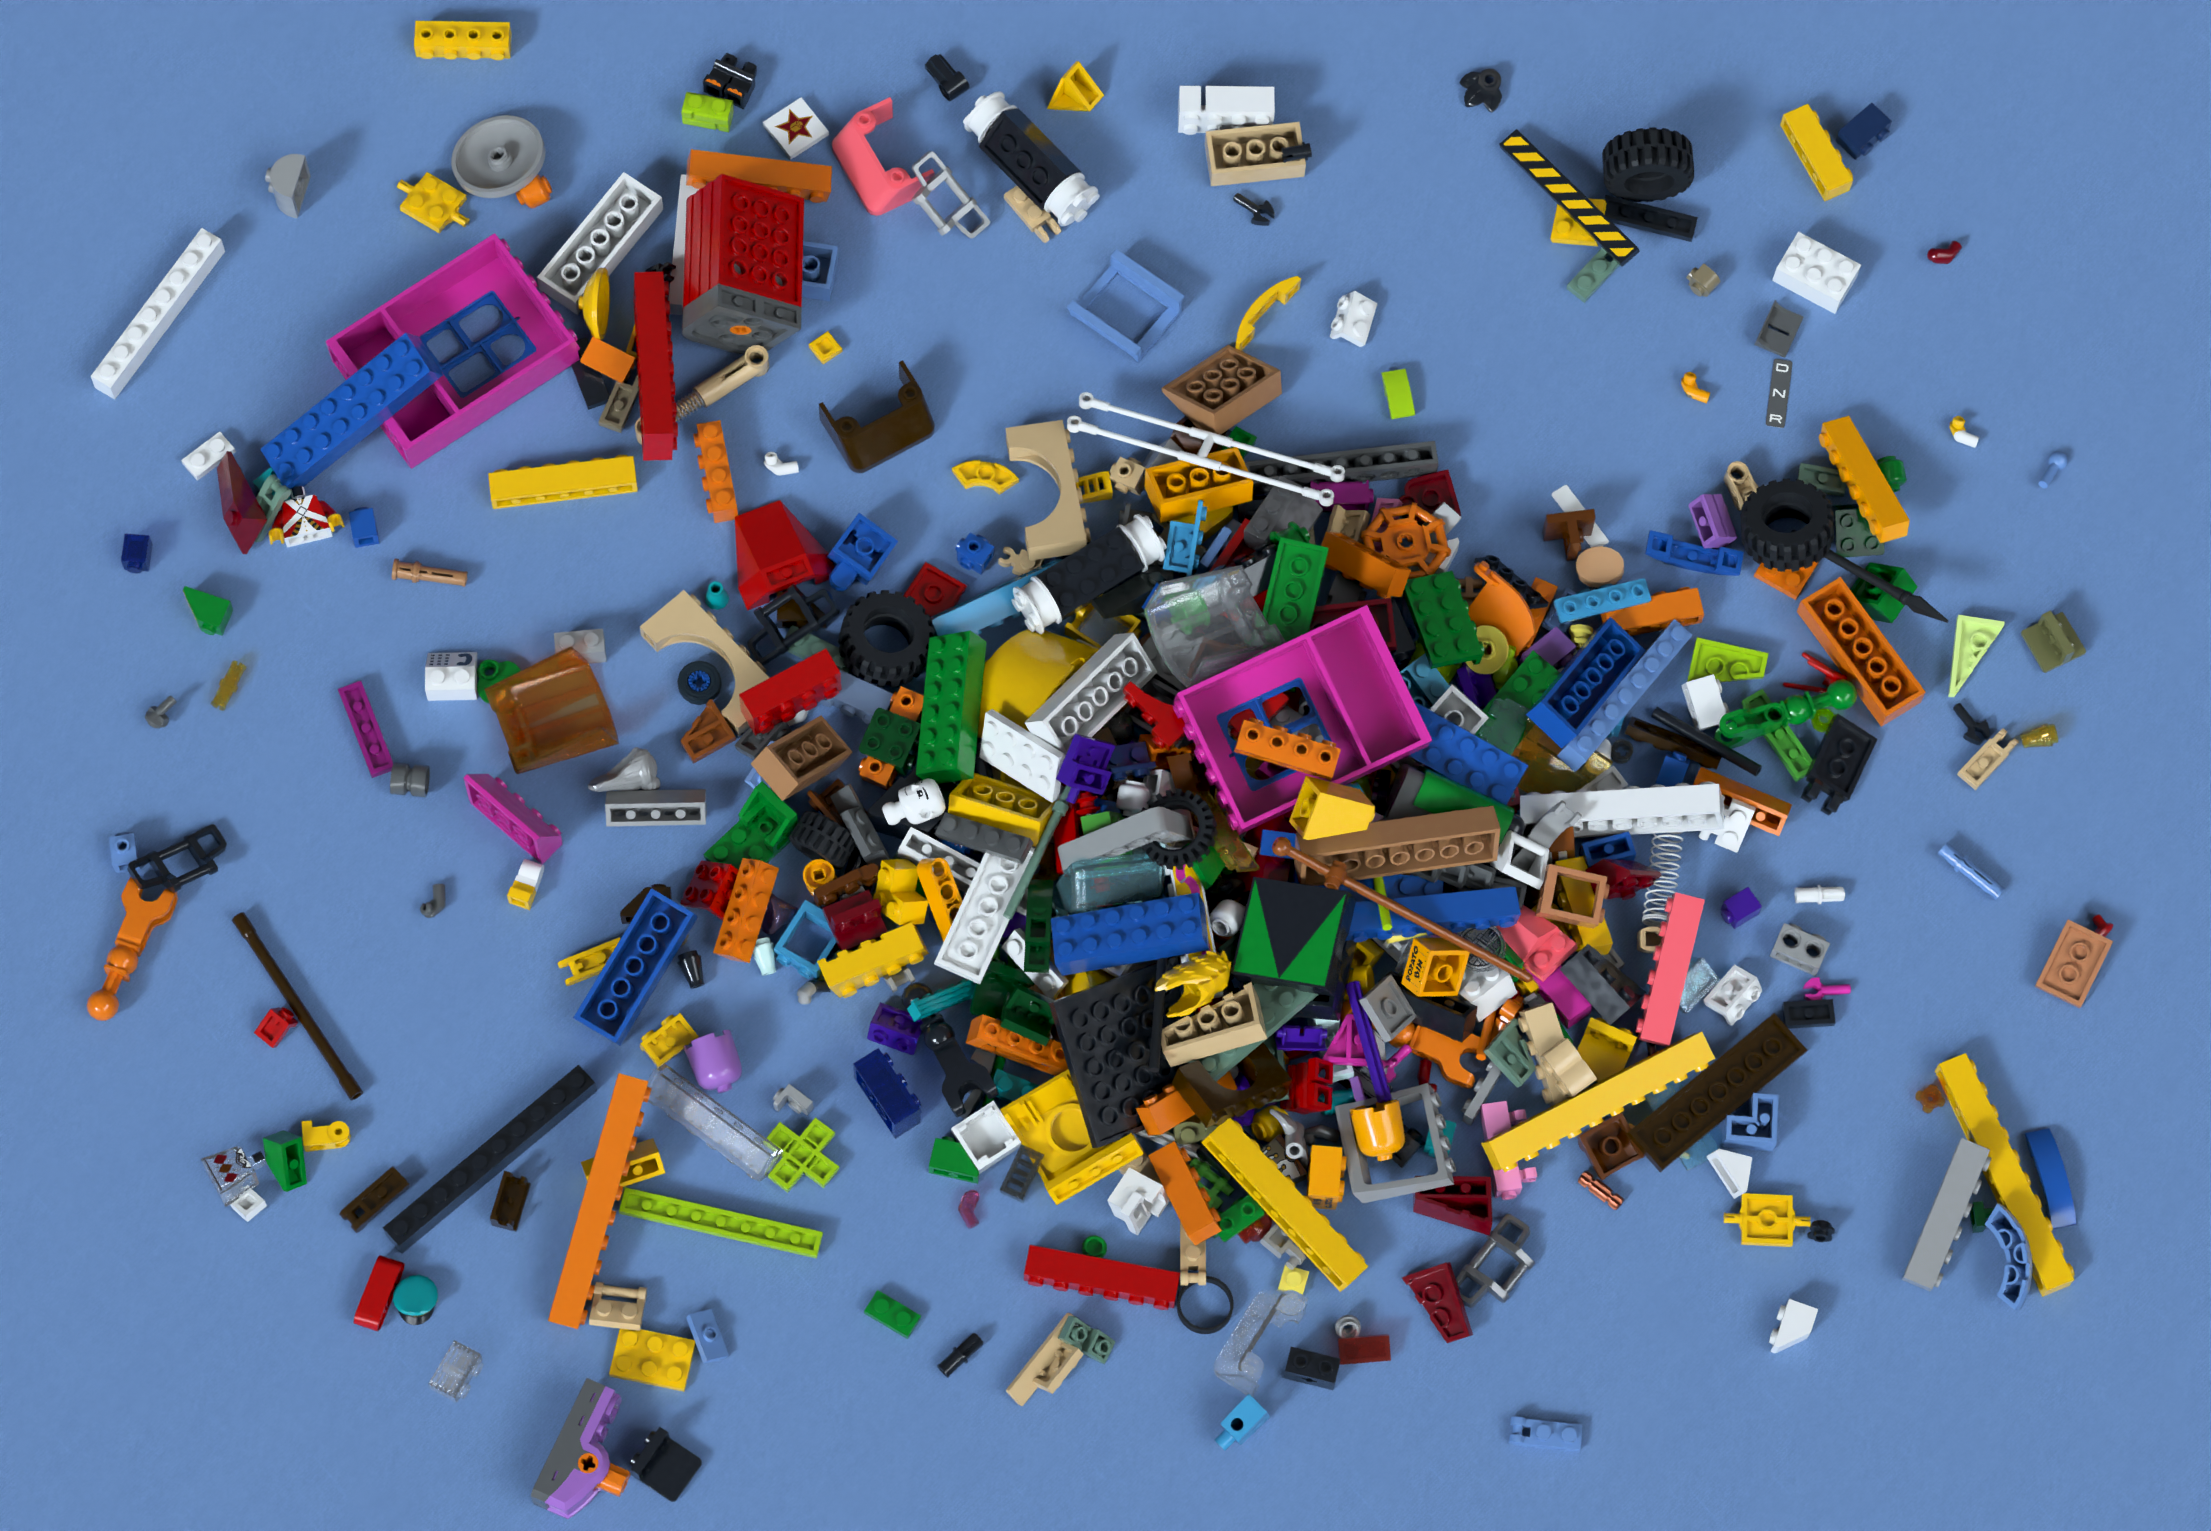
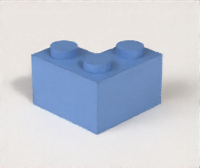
M1753 1093L1749 1101V1117L1727 1115L1723 1122L1722 1147L1772 1152L1777 1143L1778 1095Z

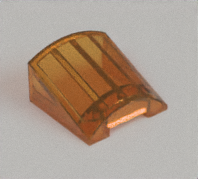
M568 647L485 689L490 706L497 715L510 751H508L516 774L619 744L611 712L588 661L573 647Z

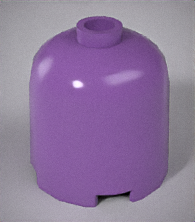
M723 1030V1035L715 1037L714 1033H710L691 1041L692 1046H683L699 1086L705 1090H717L718 1093L729 1091L732 1089L731 1084L741 1077L742 1066L730 1030Z

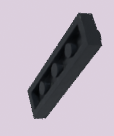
M1605 195L1604 200L1607 203L1605 216L1612 223L1692 242L1698 217Z

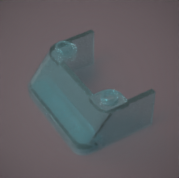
M1146 853L1076 861L1069 865L1053 888V903L1056 915L1061 917L1094 911L1097 907L1165 898V865L1163 867L1157 865Z

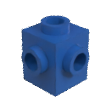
M969 533L966 539L961 538L955 549L957 551L958 563L967 570L972 569L981 575L995 555V547L989 544L985 537Z

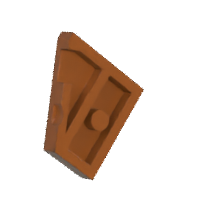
M710 699L704 711L692 723V728L681 739V745L694 764L736 740V736L714 701Z

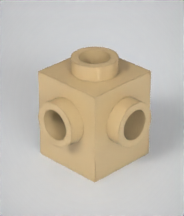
M1120 457L1118 462L1112 465L1109 478L1114 483L1116 490L1125 494L1129 491L1140 496L1145 487L1146 468L1141 466L1142 463L1132 457H1129L1128 460Z

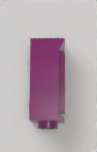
M1366 480V483L1361 481L1319 482V484L1310 481L1311 489L1319 491L1330 489L1334 493V501L1330 506H1323L1319 503V500H1315L1322 507L1323 512H1332L1334 505H1340L1345 510H1366L1368 512L1369 503L1374 501L1373 489H1369V480Z

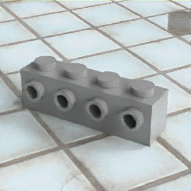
M706 789L607 791L605 802L606 827L706 825Z

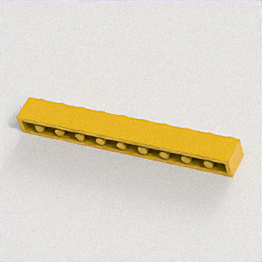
M1703 1032L1693 1033L1582 1090L1574 1097H1569L1493 1136L1481 1144L1493 1169H1503L1504 1172H1507L1518 1166L1517 1161L1523 1158L1525 1161L1537 1157L1539 1155L1538 1150L1544 1147L1549 1150L1561 1144L1559 1139L1565 1136L1570 1139L1581 1134V1128L1589 1125L1591 1128L1602 1123V1117L1609 1113L1611 1117L1625 1110L1623 1106L1629 1103L1633 1106L1646 1100L1644 1095L1650 1092L1657 1094L1667 1089L1665 1084L1671 1081L1678 1083L1688 1078V1072L1695 1070L1697 1073L1709 1067L1708 1062L1715 1059Z
M1965 1053L1939 1063L1935 1073L1967 1140L1990 1149L1988 1156L1992 1159L1987 1171L1982 1170L1997 1203L2004 1205L2016 1217L2027 1236L2032 1254V1277L2042 1297L2070 1286L2075 1276L2073 1267L2069 1262L2066 1263L2062 1255L2064 1253L2062 1244L2058 1239L2055 1240L2051 1232L2053 1231L2051 1221L2048 1217H2044L2040 1209L2042 1208L2041 1201L2038 1195L2033 1194L2030 1188V1178L2025 1171H2022L2019 1165V1155L2015 1149L2011 1148L2008 1142L2009 1134L2004 1126L2001 1127L1997 1119L1998 1111L1995 1105L1990 1104L1987 1098V1088L1982 1081H1979L1976 1075L1977 1068L1974 1061L1969 1059Z

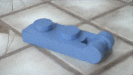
M1511 1417L1510 1426H1512V1434L1509 1435V1444L1580 1452L1581 1424ZM1523 1428L1530 1429L1529 1437L1522 1435Z

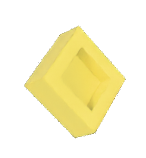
M1285 1265L1278 1291L1302 1298L1309 1271L1296 1267L1291 1270Z

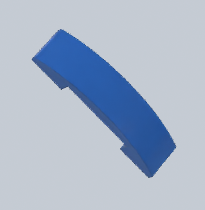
M1650 530L1645 554L1661 562L1687 570L1716 575L1739 576L1744 552L1721 546L1718 550L1703 548V546L1674 540L1673 535Z
M2050 1129L2025 1133L2024 1136L2030 1157L2034 1158L2045 1196L2046 1213L2053 1229L2076 1225L2075 1209L2067 1174Z

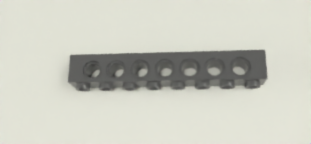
M1435 441L1292 456V458L1313 464L1319 463L1330 467L1340 465L1344 467L1345 477L1342 482H1366V480L1371 482L1424 476L1436 473L1438 468ZM1277 459L1245 462L1248 471L1275 480L1283 476L1301 485L1303 488L1305 486L1310 488V481L1317 484L1319 482H1334L1329 476L1313 472L1312 469ZM1253 480V493L1263 494L1271 491L1274 485Z

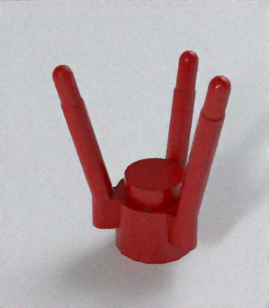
M1803 652L1802 656L1808 660L1807 663L1810 666L1826 674L1822 682L1826 688L1784 682L1783 686L1825 693L1831 683L1836 680H1846L1847 676L1832 670L1814 657Z

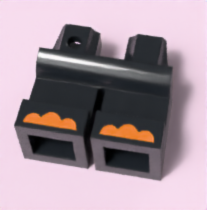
M726 53L721 60H715L712 71L703 80V89L705 93L723 99L725 97V99L733 100V105L744 109L755 88L757 66L750 62H745L742 70L736 68L737 58Z

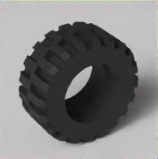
M1640 128L1632 132L1626 131L1623 135H1617L1613 140H1610L1602 152L1605 187L1614 196L1625 200L1653 202V200L1658 199L1665 200L1670 196L1675 197L1679 192L1683 193L1686 191L1694 179L1692 144L1686 136L1681 135L1677 131H1670L1666 128Z
M1787 478L1780 482L1776 480L1770 481L1767 486L1761 485L1756 489V493L1753 491L1747 497V501L1742 506L1741 538L1745 551L1749 556H1753V560L1758 564L1764 563V567L1771 570L1772 568H1777V571L1785 572V569H1792V572L1799 571L1801 567L1806 569L1812 566L1814 561L1816 563L1824 558L1823 554H1827L1834 539V514L1830 500L1826 498V494L1819 489L1817 491L1816 486L1808 483V485L1804 484L1803 480L1796 479V481H1790V478ZM1781 518H1796L1807 524L1804 528L1790 533L1777 532L1768 527L1771 522Z
M881 590L880 594H876L873 591L867 593L866 599L864 596L858 598L855 601V605L853 604L848 608L839 633V653L842 658L844 657L843 663L846 668H852V674L857 678L861 676L864 678V681L870 684L871 682L877 683V687L884 688L885 684H890L891 688L898 687L901 681L903 684H907L912 681L913 677H918L927 665L929 638L935 636L934 627L931 626L933 621L930 615H925L926 609L921 604L917 606L915 599L911 596H908V598L903 597V593L898 591L895 594L889 593V590ZM876 625L891 626L905 636L909 646L899 652H883L874 648L868 642L864 632Z

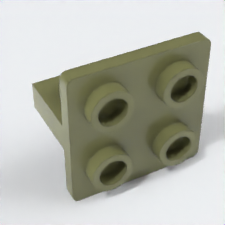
M2050 610L2042 614L2037 624L2021 632V636L2044 673L2086 653V649L2063 612L2053 615Z

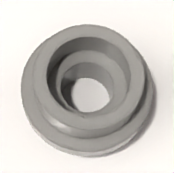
M1345 1315L1337 1320L1335 1330L1340 1338L1352 1340L1360 1333L1361 1325L1355 1316ZM1348 1324H1351V1325H1352V1326H1351L1350 1328H1348V1329L1344 1328L1345 1325H1348Z

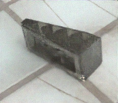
M1021 1144L1003 1181L1000 1193L1024 1203L1044 1154ZM1022 1155L1036 1160L1035 1163L1032 1164L1021 1159ZM1020 1164L1031 1169L1030 1173L1018 1169V1165ZM1014 1174L1026 1178V1182L1024 1183L1013 1178ZM1010 1183L1022 1188L1021 1192L1009 1188Z

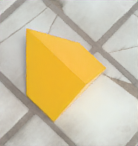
M1076 61L1062 76L1047 109L1090 112L1104 94L1081 63Z

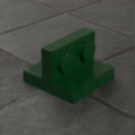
M1017 983L1013 992L1007 991L1003 998L1000 1026L1046 1046L1050 1040L1051 1027L1054 1024L1049 1002L1054 1001V999Z

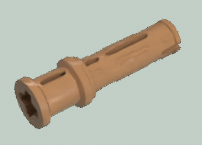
M396 558L393 562L392 580H397V578L412 580V583L423 580L466 587L467 571L422 566V563L418 561L407 563L400 562Z

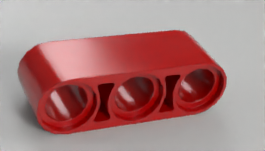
M382 1255L378 1256L357 1307L353 1321L354 1324L377 1332L380 1331L391 1305L393 1292L402 1277L405 1263Z

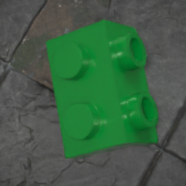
M1250 1195L1237 1199L1231 1204L1229 1209L1224 1212H1218L1221 1218L1218 1224L1222 1231L1214 1235V1239L1219 1236L1223 1242H1227L1263 1217V1209Z

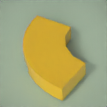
M972 460L952 468L953 474L965 489L973 486H986L1000 495L1019 482V478L1011 470L998 463Z

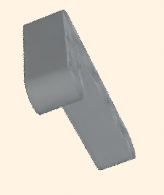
M1154 807L1064 843L1058 847V854L1063 873L1071 874L1153 841H1158L1174 848H1182L1187 843L1192 842L1194 837L1188 816L1164 807Z

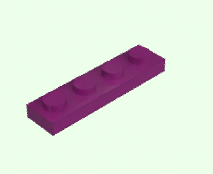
M358 681L339 688L338 692L371 777L374 778L392 771L393 761L362 682Z

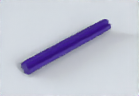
M1352 981L1346 984L1347 994L1377 1102L1385 1103L1390 1101L1392 1096L1371 1020L1359 1002L1364 996L1359 981Z

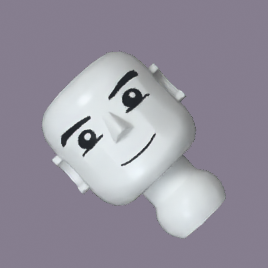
M927 778L900 789L898 792L899 801L884 804L882 810L889 825H896L903 818H907L911 824H920L940 816L946 807L939 786L935 780Z

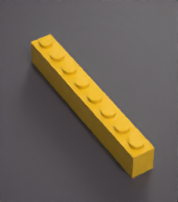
M1231 1118L1227 1119L1201 1142L1339 1292L1343 1291L1368 1267L1363 1256L1354 1251L1347 1244L1346 1238L1330 1226L1327 1217L1317 1212L1311 1200L1307 1196L1302 1195L1295 1188L1294 1182L1278 1170L1277 1164L1271 1158H1267L1258 1143L1250 1139L1243 1132L1242 1126L1237 1121Z

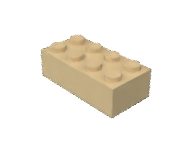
M1300 122L1206 131L1205 150L1211 186L1304 177L1306 161L1299 159L1284 163L1282 159L1283 153L1281 152L1282 147L1302 144Z

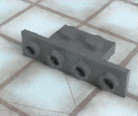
M849 784L830 797L852 835L866 865L875 863L880 869L881 861L890 860L891 858L854 789Z

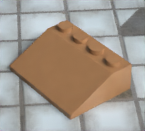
M1227 345L1162 387V392L1198 429L1221 435L1282 394L1281 372L1279 369Z

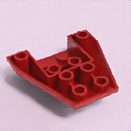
M780 500L735 516L738 590L747 611L769 603L770 594L784 590L792 584L797 585L813 579L815 585L829 580V575L835 568L833 562L827 558L829 553Z

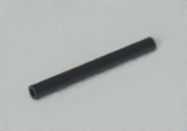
M1656 707L1651 717L1752 775L1757 776L1762 769L1760 764L1659 707Z

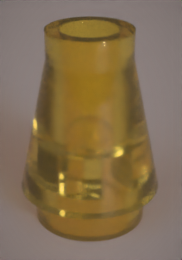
M2045 723L2031 731L2020 734L2023 748L2052 747L2053 744L2058 743L2054 724L2048 725V723Z

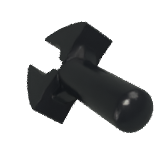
M1239 193L1233 198L1234 202L1253 213L1254 217L1251 223L1254 225L1269 226L1270 220L1262 217V213L1268 214L1273 219L1275 217L1274 209L1267 200L1263 205H1257Z
M1961 703L1956 704L1953 710L1968 728L1963 738L1970 743L1980 745L1982 741L1975 734V731H1978L1988 740L1989 726L1987 721L1984 720L1982 723L1975 722Z

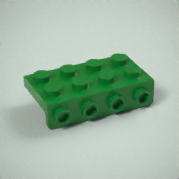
M1453 571L1408 579L1403 595L1430 668L1433 669L1472 661L1474 665L1480 664L1484 655V646L1481 641H1478L1476 624L1469 617L1468 603L1462 598L1461 585L1459 580L1455 579Z

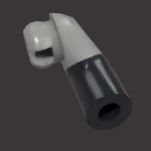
M809 980L798 989V1002L800 1004H810L813 994L816 992H831V989L825 980Z

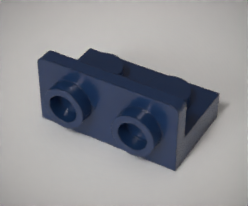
M1144 741L1115 746L1106 769L1112 772L1110 778L1113 781H1120L1126 779L1128 775H1135V778L1148 776L1150 771L1157 766L1156 762H1150L1146 742Z

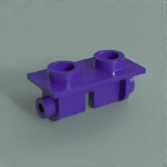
M1282 1025L1274 1033L1277 1050L1327 1051L1325 1043L1327 1028L1322 1026H1305L1304 1033H1300V1026Z

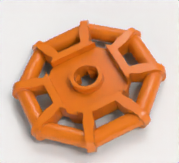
M1414 502L1411 505L1380 508L1378 510L1379 513L1366 530L1361 532L1360 536L1364 545L1375 550L1373 542H1380L1382 548L1380 553L1405 567L1418 565L1420 571L1410 572L1408 579L1433 575L1446 557H1449L1451 554L1444 529V520L1436 518ZM1409 515V518L1393 519V517ZM1415 516L1425 521L1429 525L1424 526L1422 524L1421 526L1417 524ZM1383 522L1388 524L1385 532H1376ZM1430 533H1436L1438 544H1431ZM1404 538H1407L1408 542L1413 543L1409 547L1400 545ZM1430 552L1436 554L1430 564L1427 565L1425 562L1427 555Z

